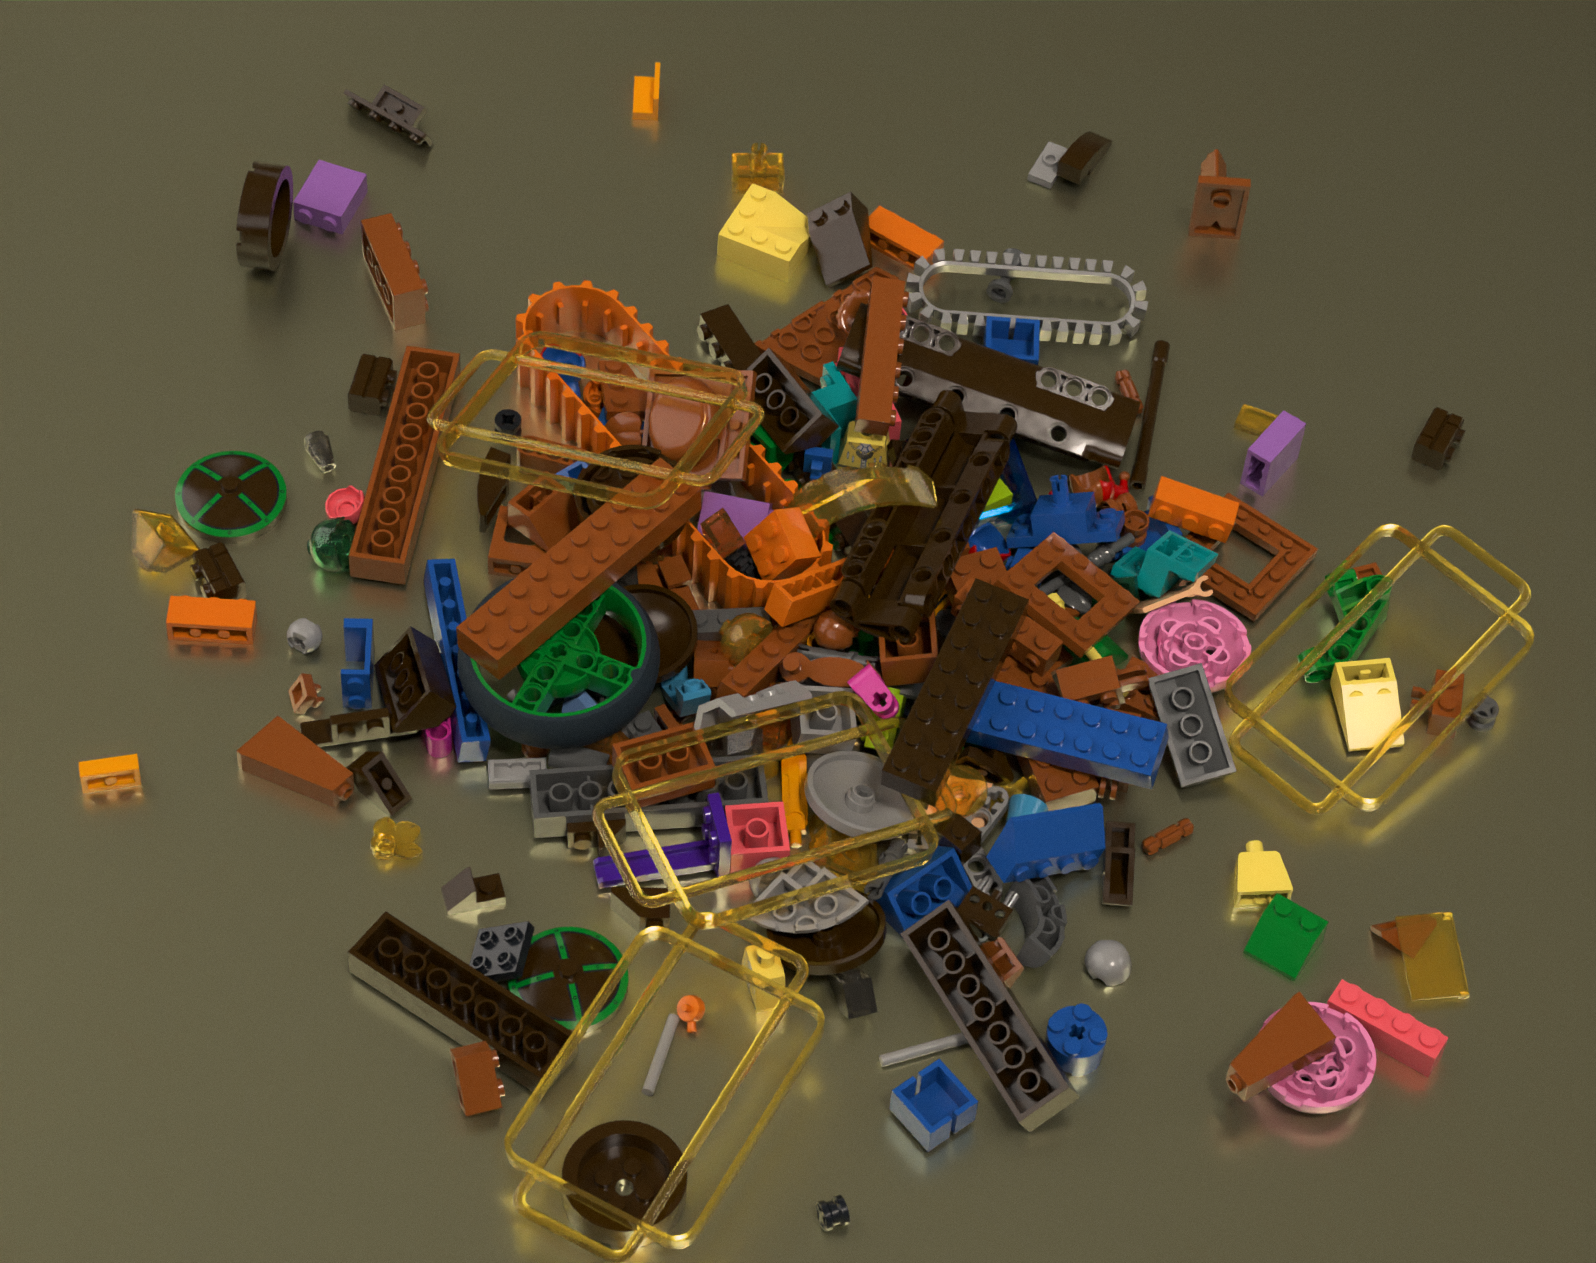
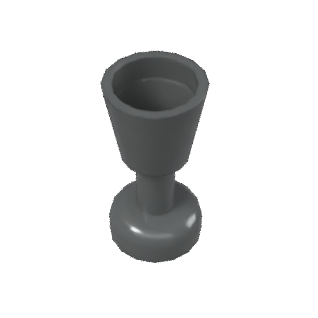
M1008 248L1004 251V253H1014L1012 266H1018L1019 256L1024 253L1015 248ZM1001 276L1000 279L992 280L987 287L988 296L999 303L1010 301L1013 295V288L1009 283L1010 280L1016 277Z

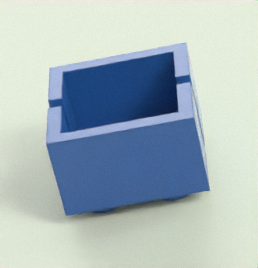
M987 316L983 346L1038 365L1040 320L1016 318L1013 340L1008 339L1011 318Z
M938 1059L918 1072L917 1080L912 1076L892 1090L889 1109L926 1151L929 1152L947 1140L950 1136V1131L955 1134L975 1120L978 1100L948 1067Z

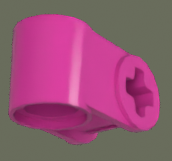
M867 664L847 681L863 702L865 701L880 719H891L898 713L899 702L870 664ZM885 700L887 704L882 707L880 702Z
M450 717L445 719L438 727L422 729L428 754L435 758H443L451 753L452 729Z

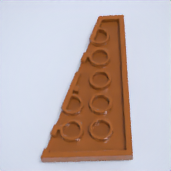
M876 266L855 279L852 285L846 289H839L827 301H820L793 318L791 323L781 330L777 328L771 332L768 338L763 341L758 340L754 344L761 354L770 348L786 360L797 375L821 387L820 377H822L823 364L832 361L834 364L837 363L839 348L844 347L848 337L842 330L837 328L838 322L836 319L840 304L845 300V297L853 291H860L861 289L870 291L873 276L897 280L899 278Z

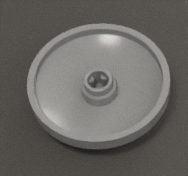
M837 751L823 755L812 764L805 779V796L815 814L835 830L854 838L870 841H884L897 838L912 827L919 811V800L881 785L882 768L886 761L867 753Z

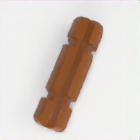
M1119 370L1116 372L1115 380L1117 385L1120 386L1121 395L1141 402L1138 410V415L1143 412L1144 406L1139 399L1140 396L1134 382L1131 380L1132 377L1128 370Z
M1183 818L1177 822V825L1172 824L1155 833V837L1149 836L1142 841L1141 847L1147 855H1152L1159 851L1158 848L1164 849L1181 840L1180 836L1184 838L1192 834L1194 825L1188 818Z

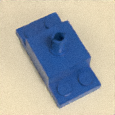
M1061 474V479H1059V475L1050 477L1052 494L1040 495L1031 514H1022L1015 518L1006 537L1007 548L1036 547L1053 532L1064 538L1069 544L1115 542L1118 540L1125 523L1124 510L1116 511L1114 508H1106L1097 512L1094 492L1069 493L1067 475Z

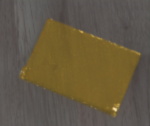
M1452 912L1395 916L1411 1000L1458 997V999L1469 998L1470 995Z

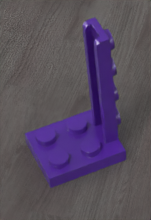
M719 792L707 794V806L702 807L705 823H702L701 827L704 840L595 858L593 860V867L598 888L602 889L715 870L717 882L729 880L732 840Z

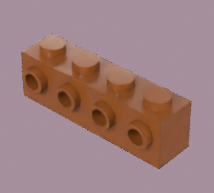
M972 577L954 596L951 614L956 617L975 581ZM1026 616L1009 654L1043 677L1059 659L1063 641Z

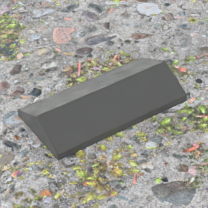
M1202 663L1149 678L1150 683L1148 686L1159 720L1168 726L1169 739L1167 745L1181 788L1208 783L1235 773L1237 770Z

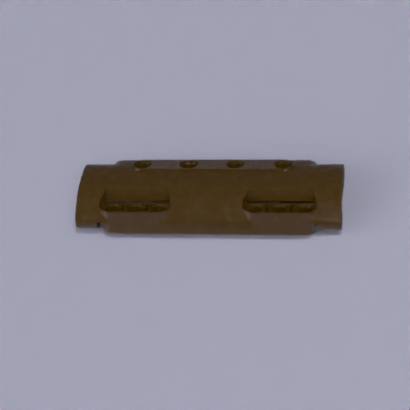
M862 302L836 368L859 378L868 304ZM906 315L905 330L900 331L899 338L904 339L902 355H897V362L902 363L900 375H907L912 383L904 387L899 385L897 378H895L894 386H899L898 396L932 407L942 390H951L962 397L964 411L998 414L1004 411L1010 412L1018 424L1013 437L1081 461L1090 462L1092 460L1111 468L1119 469L1138 414L1140 401L1114 393L1103 385L1052 367L1044 368L957 337L955 333ZM916 331H924L928 335V339L924 342H919L914 338L913 334ZM949 340L953 344V349L944 351L940 348L939 342ZM1043 376H1050L1054 379L1055 385L1045 387L1041 383V378ZM1075 385L1080 389V394L1078 396H1071L1067 393L1066 387ZM1094 394H1101L1105 398V404H1094L1092 396ZM1053 430H1060L1064 433L1065 439L1060 442L1055 441L1051 437V432Z
M942 390L939 393L932 408L926 410L921 415L842 566L843 579L830 602V608L836 615L854 627L878 638L883 637L885 640L893 642L899 639L900 643L912 641L922 619L929 618L932 615L1008 462L1010 442L1018 428V424L1013 417L998 413L964 411L962 400L957 393L951 390ZM952 436V439H951V441H950V443H949V445H948V447H947V449H946V451H945V453H944V455H943V457H942V459H941V461H940L938 467L936 468V470H935V472H934V474H933V476H932L930 482H928V480H929V478H930V476H931V474H932V472H933V470H934V468H935V466H936V464H937V462H938L940 456L942 455V453H943V451H944V449H945V447H946V445H947V443H948L950 437ZM894 549V552H893V554H892V556H891V558H890V560H889V562H888V564H887V566H886V568H885V570H884V572H883V574H882V576H881V578H880V580H879L877 586L875 587V589H874V591H873L871 597L869 598V595H870V593H871V591H872V589H873V587H874V585H875V583H876V581H877V579H878V577H879L881 571L883 570V568H884V566H885V564H886V562H887V560H888V558H889V556H890L892 550Z

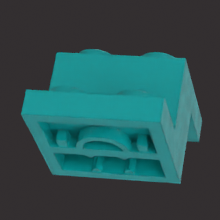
M832 361L823 364L822 377H820L821 389L813 391L812 394L839 425L821 444L823 448L833 449L832 462L835 465L838 463L840 439L844 437L849 422L856 419L858 399Z
M1169 530L1151 545L1147 551L1136 546L1113 565L1110 574L1117 577L1122 583L1142 589L1149 596L1160 598L1180 578L1195 582L1215 564L1218 553Z

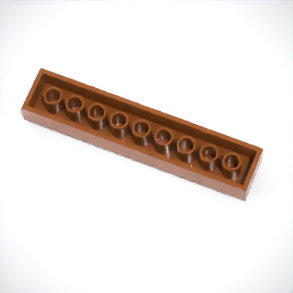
M413 346L406 347L349 553L351 577L404 585L406 583L461 375L460 353Z
M659 458L456 627L458 648L498 680L502 679L702 509L701 488L662 458Z
M997 547L960 556L945 587L951 604H953L956 593L971 577L995 585L997 580L1007 572ZM1008 654L996 681L1061 697L1050 670L1041 677ZM1015 755L1032 796L1042 800L1047 805L1048 811L1083 806L1095 802L1100 787L1095 775Z

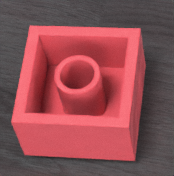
M783 801L725 805L724 813L732 840L730 874L750 873L759 861L770 857L782 858L789 865L790 846Z

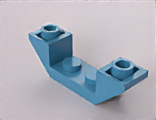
M687 666L672 678L659 683L663 697L679 717L697 713L699 705L710 701L711 689L703 679H689Z

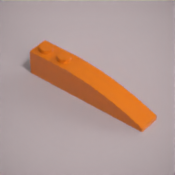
M894 549L892 550V552H891V554H890V556H889V558H888V560H887V562H886V564H885L883 570L881 571V573H880V575H879V577H878V579H877V581H876L875 584H877V583L879 582V580H880V578H881V576H882V574H883V572H884V570H885V568H886V566H887V564H888V562H889V560H890V558H891V556H892V554H893V552H894ZM847 557L775 583L764 610L781 627L830 609V602L843 579L841 569Z

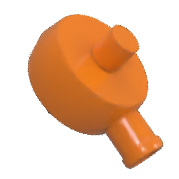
M686 995L678 1002L677 1014L681 1020L687 1023V1033H696V1022L700 1021L704 1016L705 1004L696 995Z

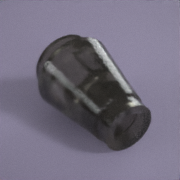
M314 431L304 438V449L321 472L327 473L335 469L336 463L329 436L325 435L323 431Z

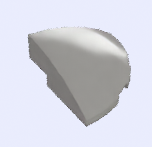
M803 856L787 874L782 871L745 910L743 916L751 922L773 931L794 934L811 933L848 920L861 911L869 901L825 867L821 869Z

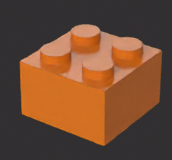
M800 507L774 510L743 537L762 580L791 578L802 573L816 559L821 557Z

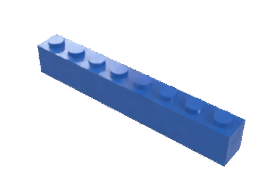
M455 559L427 560L423 582L434 640L437 642L457 706L450 716L457 762L486 761L491 742L488 724L469 703L458 672L459 648L456 627L466 620L467 617Z

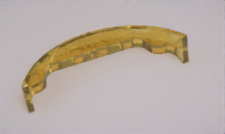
M883 462L868 463L866 468L853 470L850 466L823 474L819 479L812 480L793 494L794 499L787 507L784 506L783 509L800 507L813 538H815L836 521L863 510L890 505H914L934 508L938 504L934 482L920 468L912 465H907V468L887 467Z

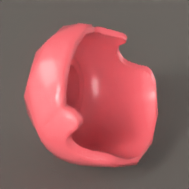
M349 485L347 488L337 489L329 494L325 502L327 517L339 526H353L358 523L365 499L362 490L359 491L354 486Z

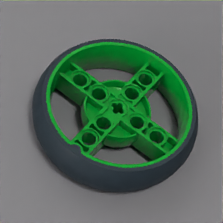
M515 578L508 580L490 592L477 605L472 614ZM616 582L517 665L524 683L512 703L497 694L484 680L480 665L460 648L458 649L459 678L469 703L478 715L489 726L505 737L528 746L545 749H570L590 745L624 728L637 716L650 698L656 684L660 666L659 641L648 613L630 592ZM605 614L621 624L634 639L638 648V663L636 667L602 655L601 647L594 635V631ZM586 689L609 697L605 701L587 709L568 713H546L554 698L571 697Z

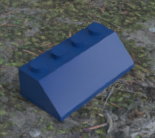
M1100 803L1010 817L986 858L1003 883L1022 882L1031 878H1045L1053 874H1067L1071 871L1092 869L1098 864L1099 858L1106 848L1103 806Z

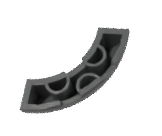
M1048 876L1045 878L1026 879L1022 882L1014 881L1005 895L1006 898L1010 891H1015L1014 895L1016 893L1019 894V898L1013 907L1023 922L1026 939L1025 944L1016 957L1026 967L1036 968L1043 966L1056 954L1065 939L1064 932L1067 924L1065 906L1059 903L1055 895L1057 888Z

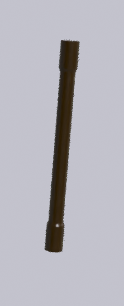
M1164 340L1156 341L1153 349L1152 368L1139 441L1129 487L1134 491H1143L1146 487L1150 450L1164 371L1170 350V344Z

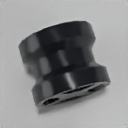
M511 409L499 411L494 418L495 437L498 441L505 444L517 442L522 435V419L520 414Z
M842 1195L834 1196L828 1202L824 1200L816 1202L817 1216L825 1232L832 1230L838 1224L841 1226L850 1224L849 1211Z

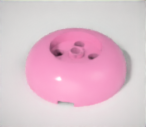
M1192 599L1191 602L1181 603L1174 601L1151 610L1144 618L1139 631L1138 648L1141 659L1156 674H1165L1202 663L1211 693L1223 690L1233 684L1245 671L1251 655V644H1249L1247 630L1242 622L1225 608L1204 600ZM1210 650L1213 654L1209 655L1206 651Z
M1308 1002L1336 1036L1332 1051L1272 1085L1267 1090L1279 1102L1294 1110L1309 1114L1333 1113L1349 1107L1366 1092L1372 1082L1376 1069V1051L1370 1035L1352 1015L1347 1012L1344 1015L1328 1008L1329 1004ZM1281 1009L1277 1010L1266 1019V1021L1263 1023L1261 1030ZM1334 1069L1332 1072L1326 1073L1327 1070ZM1301 1077H1306L1310 1081H1303Z

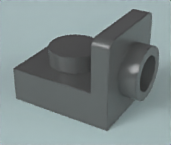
M647 710L638 714L630 723L619 730L617 734L621 741H626L659 732L662 729L650 711Z

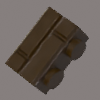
M364 353L361 355L348 393V408L350 411L365 412L369 415L379 416L383 406L388 407L391 395L389 387L395 386L397 380V370H393V360L391 358L381 356L376 358L375 355Z
M1438 407L1434 408L1414 444L1411 455L1412 460L1421 464H1427L1428 467L1438 471L1441 470L1445 462L1450 464L1456 451L1453 446L1461 444L1466 432L1462 429L1463 417L1453 413L1449 414L1448 411Z
M220 542L211 545L208 549L203 548L192 554L193 564L190 565V570L194 580L202 582L201 591L204 598L217 597L220 599L237 600L247 597L246 584L224 543Z

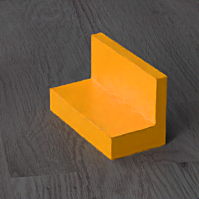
M655 62V77L635 76L633 120L658 121L660 63Z
M137 754L79 762L83 794L141 785Z

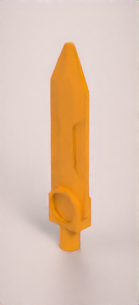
M791 737L781 758L782 801L784 803L788 836H790V847L800 848L802 846L801 835L807 834L806 827L808 825V802L804 792V784L807 777V757L805 753L793 752Z

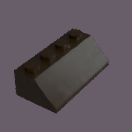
M770 348L747 369L757 373L753 415L786 455L820 446L839 427L786 360Z
M410 626L374 665L386 708H388L392 730L397 734L438 727L453 714L454 709L457 707L437 642Z

